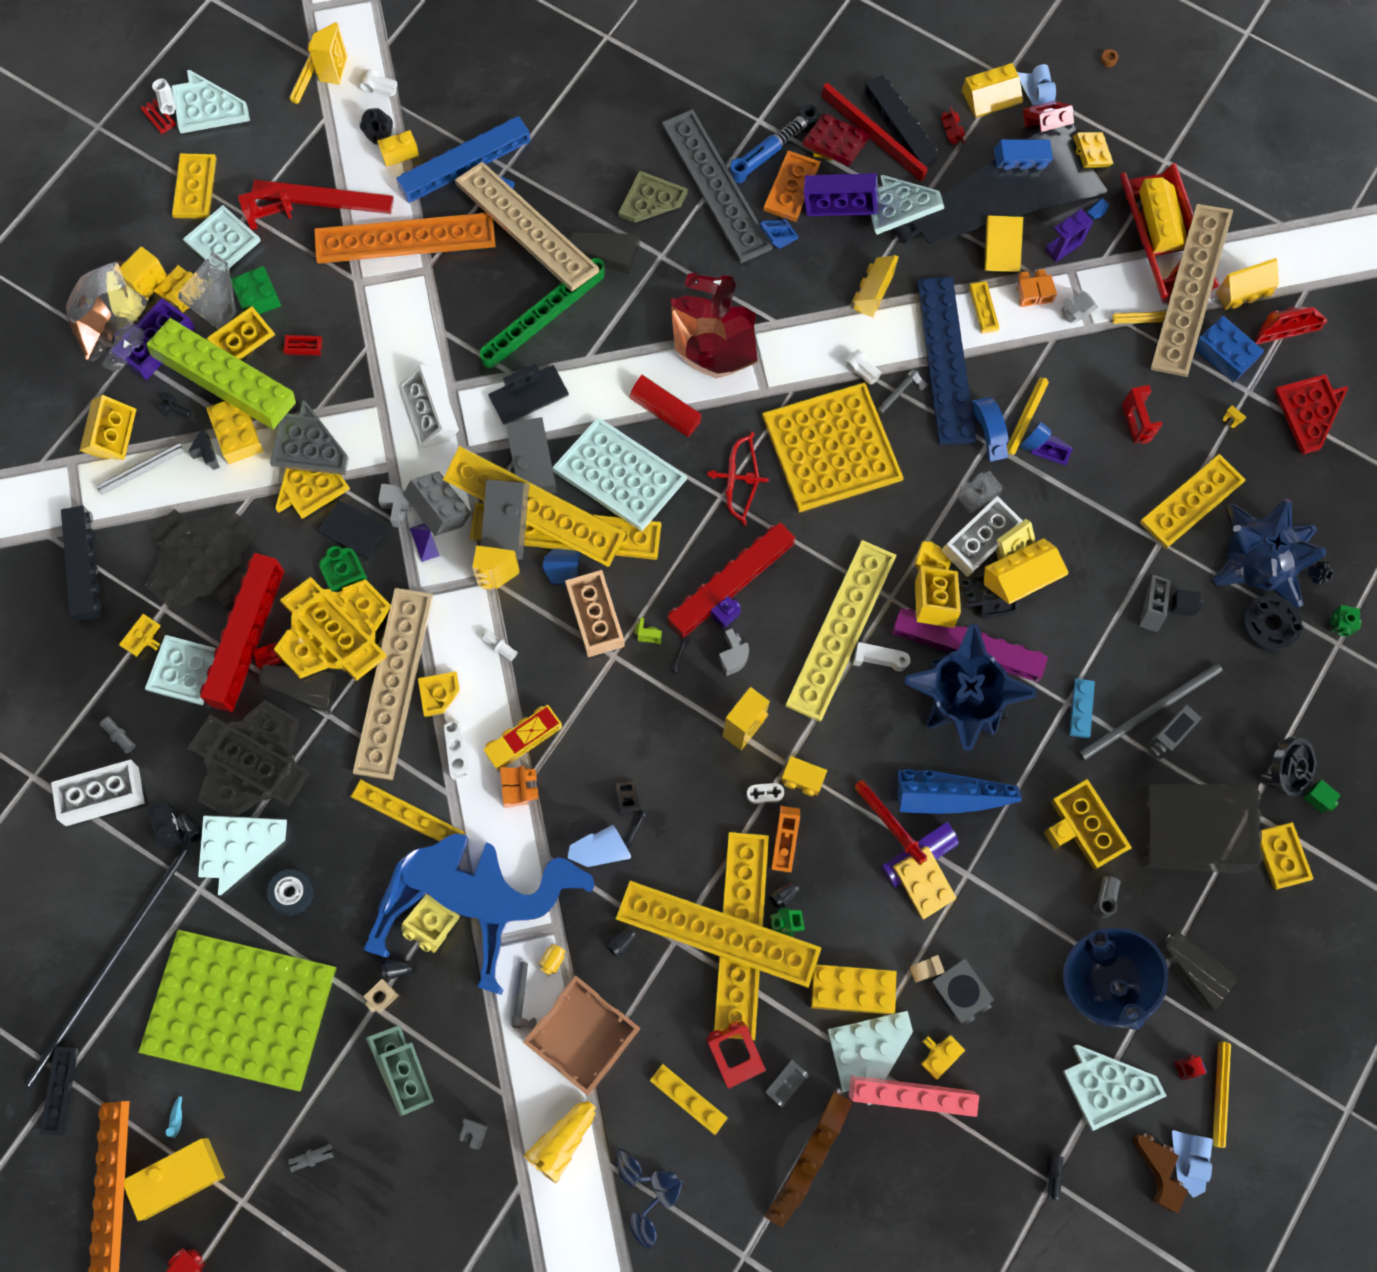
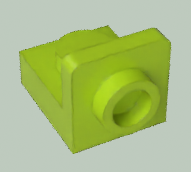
M640 617V623L635 625V634L638 635V641L661 644L662 631L655 627H647L645 629L644 618Z

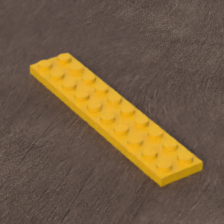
M462 446L458 447L443 478L444 481L484 502L486 480L528 483L526 524L607 567L610 566L626 535V532Z
M475 502L470 540L481 541L484 503ZM593 515L626 532L615 554L616 556L657 560L661 522L651 521L641 532L622 518ZM526 524L524 546L577 551Z
M729 832L723 913L763 927L769 836ZM723 957L719 958L714 1031L718 1029L722 1031L728 1028L730 1023L739 1020V1022L743 1021L746 1024L752 1040L755 1041L759 970ZM735 1034L729 1037L730 1039L743 1040L741 1034Z
M632 881L628 884L616 917L618 921L809 988L822 949L819 946Z

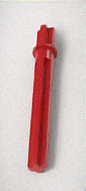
M863 780L857 782L855 789L902 844L905 852L909 853L918 865L926 862L928 857L918 846L919 843L911 838Z

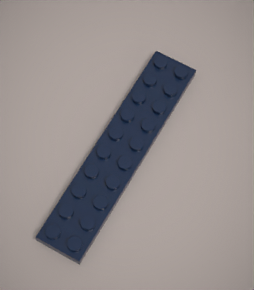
M953 277L918 279L917 289L938 444L975 443L976 435Z

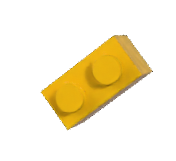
M411 130L377 141L386 167L419 157Z
M790 756L781 782L790 789H795L796 787L803 790L802 793L808 796H818L827 770Z

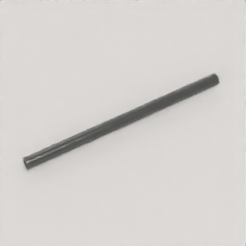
M1216 663L1078 753L1083 761L1210 680L1223 671L1221 665Z

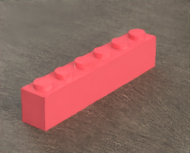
M852 1075L848 1095L854 1102L977 1117L979 1095L972 1090Z

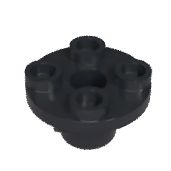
M374 107L367 109L363 113L359 127L373 144L378 145V140L391 136L393 120L384 111Z

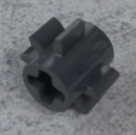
M1317 561L1316 564L1311 565L1309 576L1313 578V583L1325 584L1332 579L1334 570L1329 568L1330 563Z

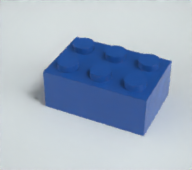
M1224 316L1198 339L1195 348L1200 355L1233 383L1264 352L1262 348Z

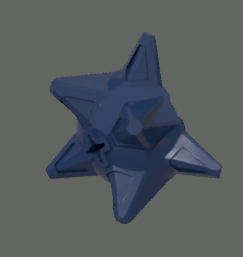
M1286 498L1265 518L1260 519L1254 518L1234 503L1227 505L1226 508L1233 533L1228 546V560L1213 577L1212 582L1214 585L1223 586L1244 582L1249 586L1267 591L1273 590L1282 598L1291 602L1296 608L1304 605L1297 575L1300 571L1326 556L1325 548L1308 543L1317 531L1314 524L1292 526V502Z
M969 624L957 651L932 661L929 664L931 670L905 676L906 685L932 697L934 700L926 726L932 729L954 722L964 751H972L981 729L990 735H994L997 732L1001 715L1006 705L1036 698L1035 688L1009 677L1005 669L1002 668L995 658L987 653L979 626L976 624Z

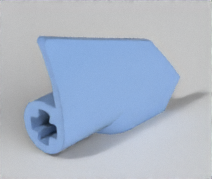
M1038 65L1034 68L1033 73L1017 72L1020 77V84L1032 106L1055 100L1056 86L1054 82H1051L1047 65Z
M613 824L596 834H590L571 844L568 853V859L586 867L631 858Z
M1173 1130L1171 1132L1174 1153L1179 1155L1175 1164L1177 1180L1183 1182L1182 1186L1188 1189V1193L1194 1198L1205 1192L1206 1182H1209L1211 1178L1212 1163H1210L1213 1139Z

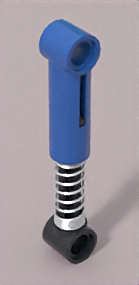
M812 104L803 106L797 118L782 130H779V133L770 135L743 157L734 159L730 165V174L735 183L744 182L748 174L781 150L783 143H786L787 140L790 141V137L793 138V135H797V132L800 133V130L812 129L817 123V107Z

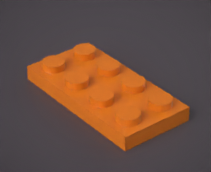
M787 151L763 211L797 222L805 203V175H816L820 167V161Z

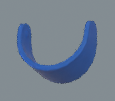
M1042 421L1038 422L1037 428L1021 443L1020 447L1025 451L1038 448L1048 440L1052 432L1051 429Z

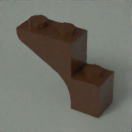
M1146 1133L1142 1135L1135 1134L1132 1142L1156 1178L1157 1190L1153 1202L1172 1213L1179 1214L1188 1189L1182 1187L1183 1182L1173 1177L1169 1179L1179 1155L1173 1153L1174 1149L1163 1143L1161 1145L1155 1143V1138Z

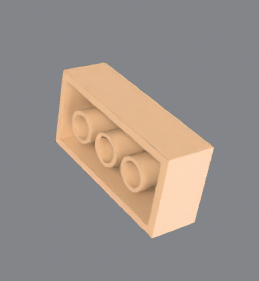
M600 570L565 580L587 656L591 657L625 647L623 634L603 571Z

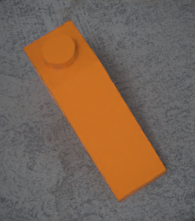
M780 806L772 870L792 872L800 821L799 808Z

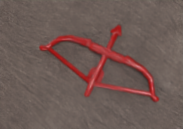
M754 432L737 440L733 445L728 459V474L717 473L715 470L707 473L713 479L715 477L727 478V489L725 490L727 507L733 516L742 521L744 526L747 524L745 518L758 482L769 481L768 478L759 477L752 441ZM749 440L755 473H747L745 476L735 475L737 448L742 442ZM735 479L745 480L747 484H754L742 516L737 514L732 506V491Z

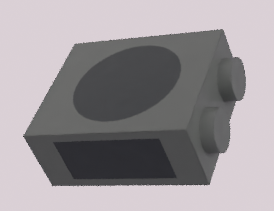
M1186 705L1163 726L1145 747L1149 749L1148 752L1153 757L1162 759L1182 741L1202 718Z
M966 959L961 960L929 983L958 1025L962 1023L965 1025L969 1024L975 1019L974 1014L978 1011L984 1013L992 1007L990 1003L994 1001Z

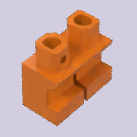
M1045 269L1037 270L1034 278H1030L1027 271L1019 274V283L1016 289L1019 291L1020 307L1054 302L1057 291L1052 275H1047Z
M524 766L517 768L500 767L503 805L505 808L528 805V801L539 799L537 787L527 788V782L537 781L536 769H525Z

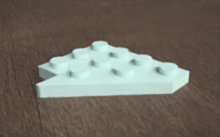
M187 70L189 83L172 86L180 133L250 121L248 106L245 101L191 70Z
M881 175L883 186L878 188V214L871 216L876 234H880L944 209L941 194L937 190Z
M204 815L198 877L219 878L218 895H222L285 841L287 819Z
M908 1011L828 1029L842 1092L849 1091L851 1075L884 1080L887 1078L913 1032Z
M1080 1045L1073 1046L1080 1063L1062 1071L1091 1131L1166 1097L1157 1076Z

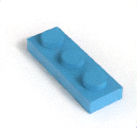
M1077 678L1074 680L1069 736L1090 737L1095 681Z

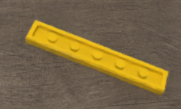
M361 779L351 795L353 799L438 842L452 834H465L462 830Z

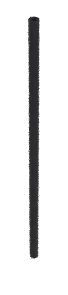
M181 848L24 1082L25 1084L32 1087L53 1056L55 1047H59L189 853L188 851Z

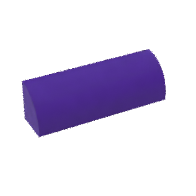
M948 822L918 841L920 849L925 846L929 847L935 860L959 844L957 836ZM905 851L880 868L893 888L901 884L893 866L910 856Z

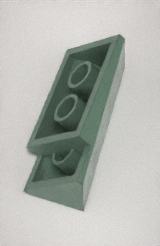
M400 1025L366 1038L399 1116L434 1102L412 1043H406Z

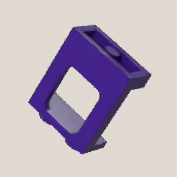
M1080 209L1054 227V230L1060 237L1045 247V251L1057 262L1083 244L1093 220L1083 209Z

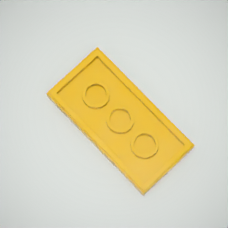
M180 153L172 210L173 218L207 219L210 216L216 166L215 154Z

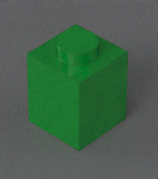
M1320 780L1312 785L1303 799L1319 812L1324 813L1336 808L1339 803L1337 800L1341 795L1323 780Z

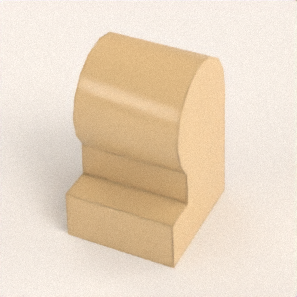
M938 955L910 966L915 983L945 973Z

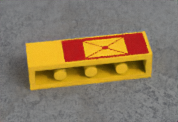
M549 705L545 707L540 706L533 712L532 716L529 718L524 717L517 723L516 727L505 730L500 738L496 741L493 739L485 745L483 751L497 772L500 771V767L508 766L562 728L560 720Z

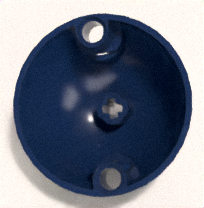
M1105 928L1086 935L1072 948L1064 965L1063 981L1070 1001L1087 1019L1106 1027H1128L1136 1030L1141 1028L1144 1021L1151 1017L1161 1006L1168 987V969L1159 948L1144 935L1125 928ZM1099 941L1105 942L1102 946L1096 945Z

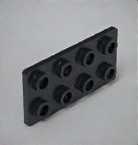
M536 364L504 377V387L488 394L503 425L569 396V392L554 365L539 371Z
M984 576L959 580L960 601L963 607L980 605L979 615L981 619L1019 612V600L1011 604L1005 602L984 585ZM1035 591L1023 598L1037 596L1038 591Z

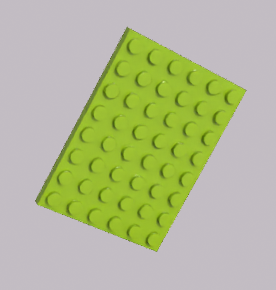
M178 930L138 1053L301 1091L336 967Z

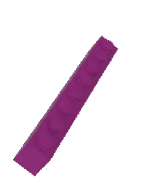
M901 608L892 635L950 654L959 649L968 628L964 626L951 628L917 622L914 610ZM980 632L987 653L993 656L1007 673L1037 683L1041 680L1048 656L1043 655L1042 652L1037 650H1027L1019 644H1009L1001 638H990L987 634Z

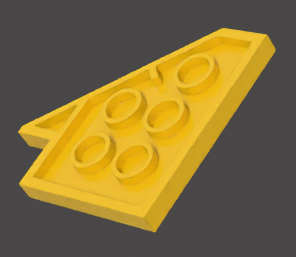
M286 468L276 510L280 513L293 505L303 519L350 490V488L339 474Z

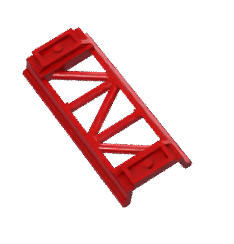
M1176 163L1171 164L1162 174L1128 180L1125 172L1119 175L1162 304L1167 303V305L1170 302L1181 260L1166 279H1162L1155 256L1184 251V249L1154 253L1146 232L1148 227L1144 210L1139 212L1135 199L1140 198L1139 190L1145 179L1164 178L1174 185L1188 237L1194 213ZM1216 276L1214 279L1212 290L1219 287V283Z

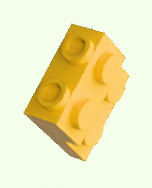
M178 265L154 289V292L183 313L192 306L198 297L203 295L206 286L200 278Z

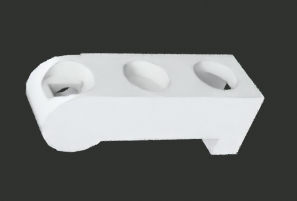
M858 642L855 648L853 665L861 666L864 661L889 666L896 671H904L910 664V656L903 651Z
M459 721L444 724L450 776L452 780L470 777Z

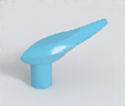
M178 1096L172 1108L169 1128L166 1130V1135L172 1136L174 1139L182 1124V1097Z

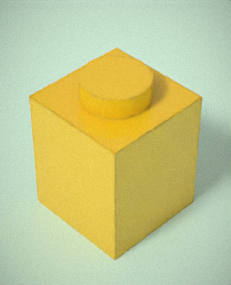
M1066 819L1043 832L1053 849L1058 848L1076 836Z

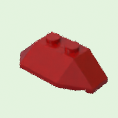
M1290 307L1281 312L1273 311L1268 314V317L1263 322L1254 342L1262 344L1318 331L1327 323V319L1315 307Z

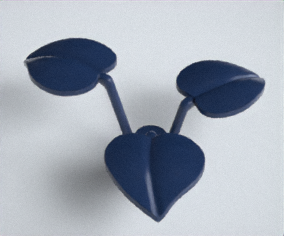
M619 1149L617 1151V1169L622 1180L631 1186L637 1184V1180L639 1182L652 1180L653 1189L657 1194V1197L645 1208L641 1215L635 1212L630 1218V1228L635 1239L643 1247L650 1249L656 1242L657 1233L652 1221L645 1218L646 1214L658 1201L664 1207L669 1208L673 1206L679 1197L683 1182L678 1180L672 1171L666 1173L656 1171L652 1176L641 1177L642 1169L638 1161L625 1150Z

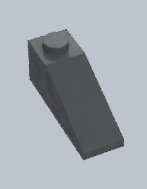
M1152 575L1141 612L1140 627L1155 632L1159 631L1167 617L1171 580Z

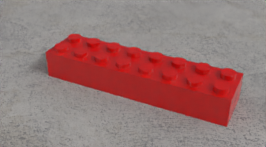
M254 553L253 557L248 561V571L241 580V589L239 594L237 593L235 596L233 611H230L228 614L227 627L221 633V643L214 651L213 664L209 666L207 680L200 689V697L210 707L233 713L254 657L253 650L257 649L285 573L276 558Z

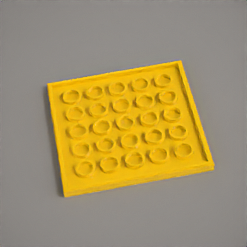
M865 382L762 413L764 423L798 512L903 481V475Z

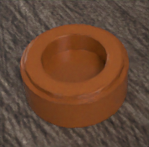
M1112 49L1103 51L1100 57L1102 65L1106 67L1115 66L1119 58L1118 53Z

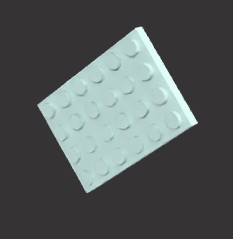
M599 417L552 467L554 473L641 532L687 480L685 474Z

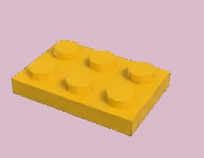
M928 846L921 848L928 857V860L922 865H918L910 855L893 866L922 919L927 918L957 899Z

